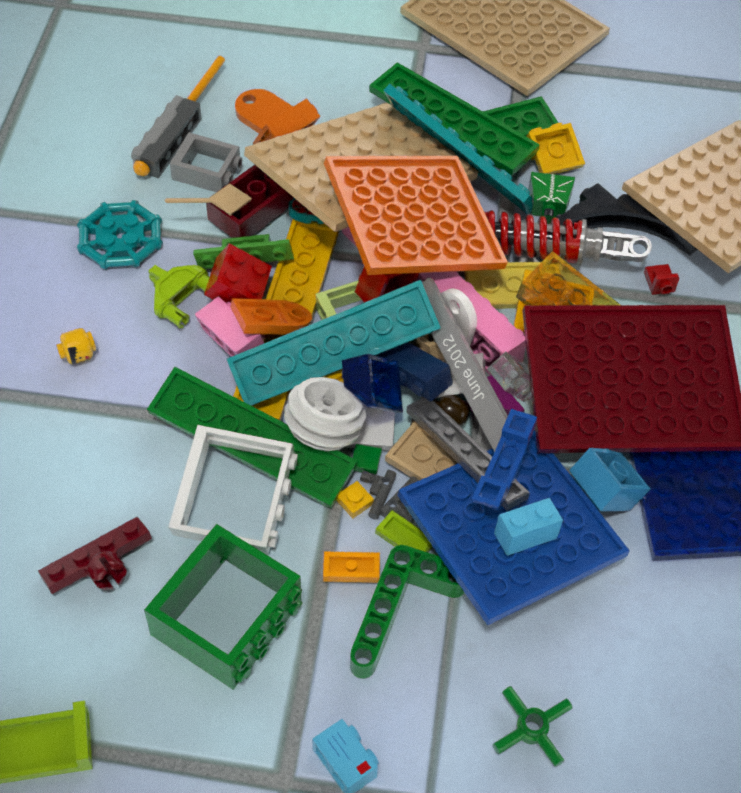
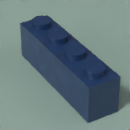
M409 342L371 357V367L378 370L380 374L390 377L400 386L407 387L417 396H422L430 402L453 385L449 364Z

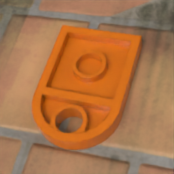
M264 89L245 91L235 101L237 118L257 133L261 132L265 124L293 107L272 92ZM253 101L254 103L247 104L245 102Z
M232 299L230 308L244 334H289L311 325L312 315L310 311L302 305L291 301L266 299Z

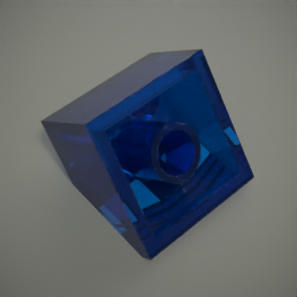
M364 354L342 360V378L345 388L369 408L403 413L398 361L372 354Z

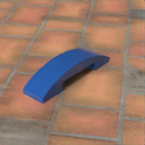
M514 409L510 410L485 475L481 476L471 498L473 502L499 510L511 489L524 459L536 425V416Z

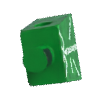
M531 172L528 190L531 192L529 195L533 198L531 214L533 216H545L547 224H550L552 218L557 215L564 214L567 211L572 196L575 177Z

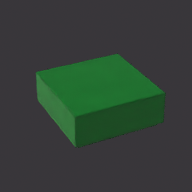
M356 444L353 458L357 460L358 464L354 472L362 473L365 470L369 473H374V475L377 474L382 448Z

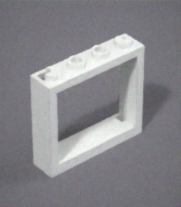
M197 425L168 528L174 536L202 541L211 531L187 526L209 444L283 458L262 541L237 536L266 555H269L270 548H275L278 539V531H275L277 521H282L285 505H282L284 495H289L291 488V479H288L290 470H295L298 454H295L293 444Z

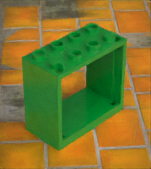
M216 524L144 609L150 635L234 690L239 682L242 683L244 679L249 677L251 667L255 661H260L264 658L272 639L280 637L289 617H294L298 613V609L303 604L301 601V576ZM225 561H228L277 592L229 654L176 621Z

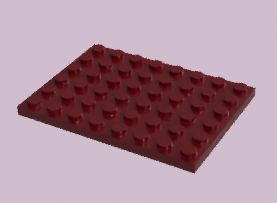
M524 305L522 312L533 413L537 417L535 432L538 453H585L589 448L609 449L615 452L741 451V391L725 305Z

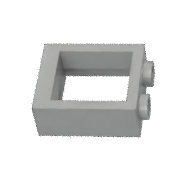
M189 132L170 162L172 180L217 192L233 181L236 170H240L243 161L242 157H240V147ZM197 153L225 161L219 172L191 165Z

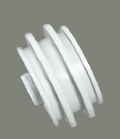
M316 377L303 381L292 389L284 409V416L294 437L303 444L319 450L332 451L340 450L357 441L366 420V410L362 400L355 395L358 393L347 384L336 379Z

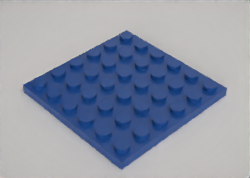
M535 430L515 478L529 491V499L508 511L550 498L563 519L558 537L555 540L507 556L494 531L499 514L508 511L502 505L497 510L473 502L471 498L478 482L459 463L398 490L399 499L487 626L627 557L630 551L553 453H538ZM492 448L487 452L493 457L494 450Z

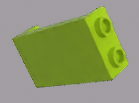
M85 700L73 702V710L0 721V784L93 769L90 717Z

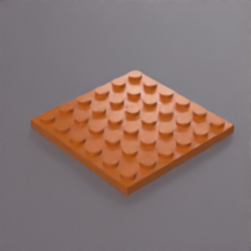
M326 156L324 166L368 275L505 269L508 261L458 156Z

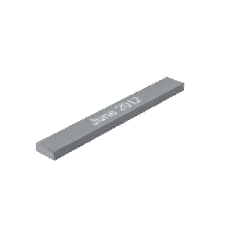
M427 278L422 284L441 329L431 334L447 364H449L456 381L495 452L508 415L433 279Z

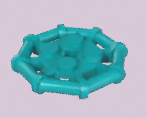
M136 200L108 204L102 202L100 207L85 219H80L77 223L79 228L77 250L80 254H85L98 263L102 269L120 266H134L136 268L151 253L161 249L163 245L161 240L162 218L160 215L153 214L141 206L139 201ZM127 212V214L112 215V213ZM136 214L144 218L145 221L140 222ZM100 219V223L98 225L94 224L96 221ZM151 230V237H145V232ZM89 234L95 235V240L89 241ZM117 234H123L122 238H117ZM140 246L142 249L136 253L135 249ZM99 249L100 251H102L103 249L104 251H106V253L102 255L96 250Z

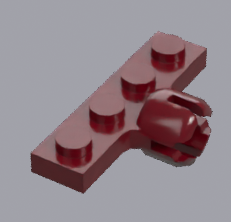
M137 516L38 570L51 594L86 576L90 577L98 588L111 590L114 588L109 581L114 579L119 586L124 581L127 573L120 557L151 540L152 537L149 530Z

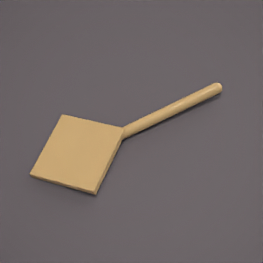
M229 183L210 198H166L165 202L213 203L229 215H232L249 203L252 198Z

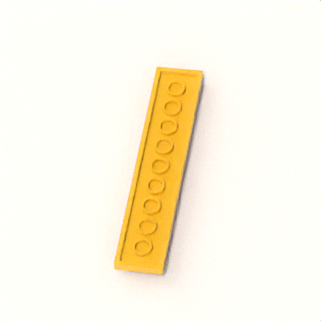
M292 219L286 239L290 240L294 259L278 261L266 300H286L302 305L310 311L313 319L316 309V294L322 290L339 231L334 232L325 223L318 224V222L312 221L311 224H305ZM264 334L266 339L263 341L267 343L286 334ZM236 386L233 397L243 401L239 389ZM290 391L253 405V407L281 421Z

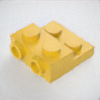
M556 123L550 126V128L542 129L538 127L529 131L527 137L540 144L538 152L531 158V160L536 161L539 173L557 174L582 168L585 165L571 123Z

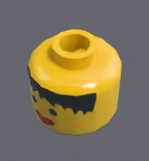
M83 328L62 333L60 335L61 343L56 344L60 358H66L68 363L72 365L91 359L93 351H96L91 332H86Z

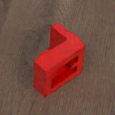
M669 264L647 266L644 270V275L652 295L669 294L676 291L680 277L678 273L672 274Z

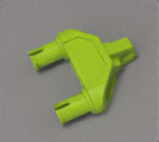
M154 265L148 270L149 279L155 287L154 313L159 318H167L177 325L178 328H183L189 322L190 316L177 308V306L196 289L201 288L205 291L209 274L207 270L197 265L173 267L168 272Z

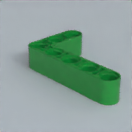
M398 545L392 548L351 649L350 670L354 676L365 679L372 676L375 672L408 584L451 598L460 597L465 593L458 583L449 580L454 577L440 556L406 545ZM402 560L407 562V564L400 565L396 562ZM430 569L433 573L427 574L422 570ZM395 584L398 587L395 589L388 588L387 585ZM386 608L389 612L380 613L377 609ZM374 632L379 634L380 636L377 638H370L367 636V634ZM364 657L369 659L370 662L360 664L356 660Z

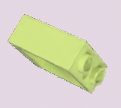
M358 281L316 294V311L321 320L335 315V308L361 300L354 292Z

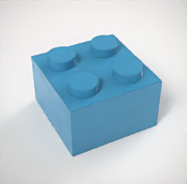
M589 448L569 470L575 477L574 480L579 487L585 490L591 498V502L600 511H630L650 490L649 486L621 452L609 449Z

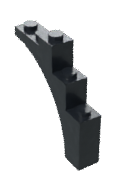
M599 183L581 192L579 204H575L564 214L556 216L562 226L566 219L572 220L573 227L574 222L578 223V221L584 219L587 221V227L590 229L610 227L638 230L660 237L676 245L689 256L698 251L697 248L631 196L622 194L616 199Z

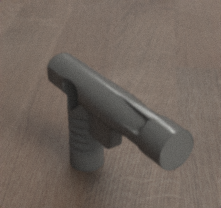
M365 470L362 471L360 480L372 483L370 494L376 495L368 513L370 518L378 519L381 513L380 509L384 506L397 475L395 471L387 470L384 477L377 474L374 475V473L372 474Z
M412 476L401 488L419 480ZM398 491L380 509V515L384 518L393 510L410 523L415 521L399 499Z

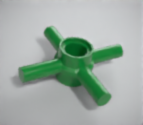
M512 686L507 687L502 694L519 718L516 730L492 744L496 753L501 754L520 741L531 745L538 743L554 767L561 765L565 760L547 734L550 722L573 709L571 702L566 698L545 712L539 708L528 709ZM534 722L540 729L531 730L527 727L526 723Z

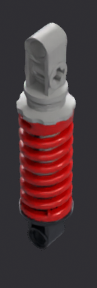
M493 210L484 211L505 256L510 254L512 246H514L516 257H521L523 252L527 251V256L533 259L536 253L540 252L542 260H547L549 254H553V260L558 262L561 260L562 255H565L564 259L568 263L581 265L583 258H592L593 261H599V258L614 261L642 262L648 257L652 248L650 240L645 236L629 235L621 232H603L601 227L590 229L587 227V221L584 219L578 221V223L574 222L573 227L571 219H566L562 226L556 217L552 218L550 224H547L545 216L539 217L537 223H535L532 215H527L525 221H521L520 214L515 213L511 223H508L507 212H502L498 222H495V212ZM641 244L645 247L646 252L637 254L633 250V246Z

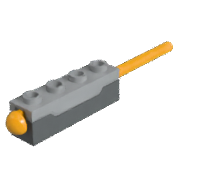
M218 56L187 99L176 95L166 105L161 116L156 118L152 128L144 134L139 145L134 147L131 158L133 159V170L137 175H150L158 179L162 175L189 132L192 133L202 120L200 103L196 101L225 62L224 57Z

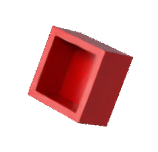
M229 243L216 257L204 295L213 300L220 297L225 303H231L232 299H262L272 266Z
M364 266L354 292L365 303L416 282L419 273L368 275Z

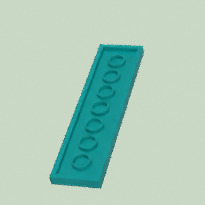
M389 83L383 91L397 111L407 116L411 122L421 127L461 159L468 162L478 171V176L527 215L531 213L533 198L529 195L531 192L523 184L520 183L517 186L511 181L513 178L508 172L503 169L501 171L497 170L494 167L495 163L486 155L481 157L476 153L477 149L468 141L462 142L459 139L460 135L451 127L446 129L441 125L443 122L435 114L428 115L424 111L425 107L417 100L412 102L407 98L408 94L401 87L395 88Z
M419 280L226 360L243 401L253 406L290 391L310 378L329 375L437 331L441 327L422 281Z

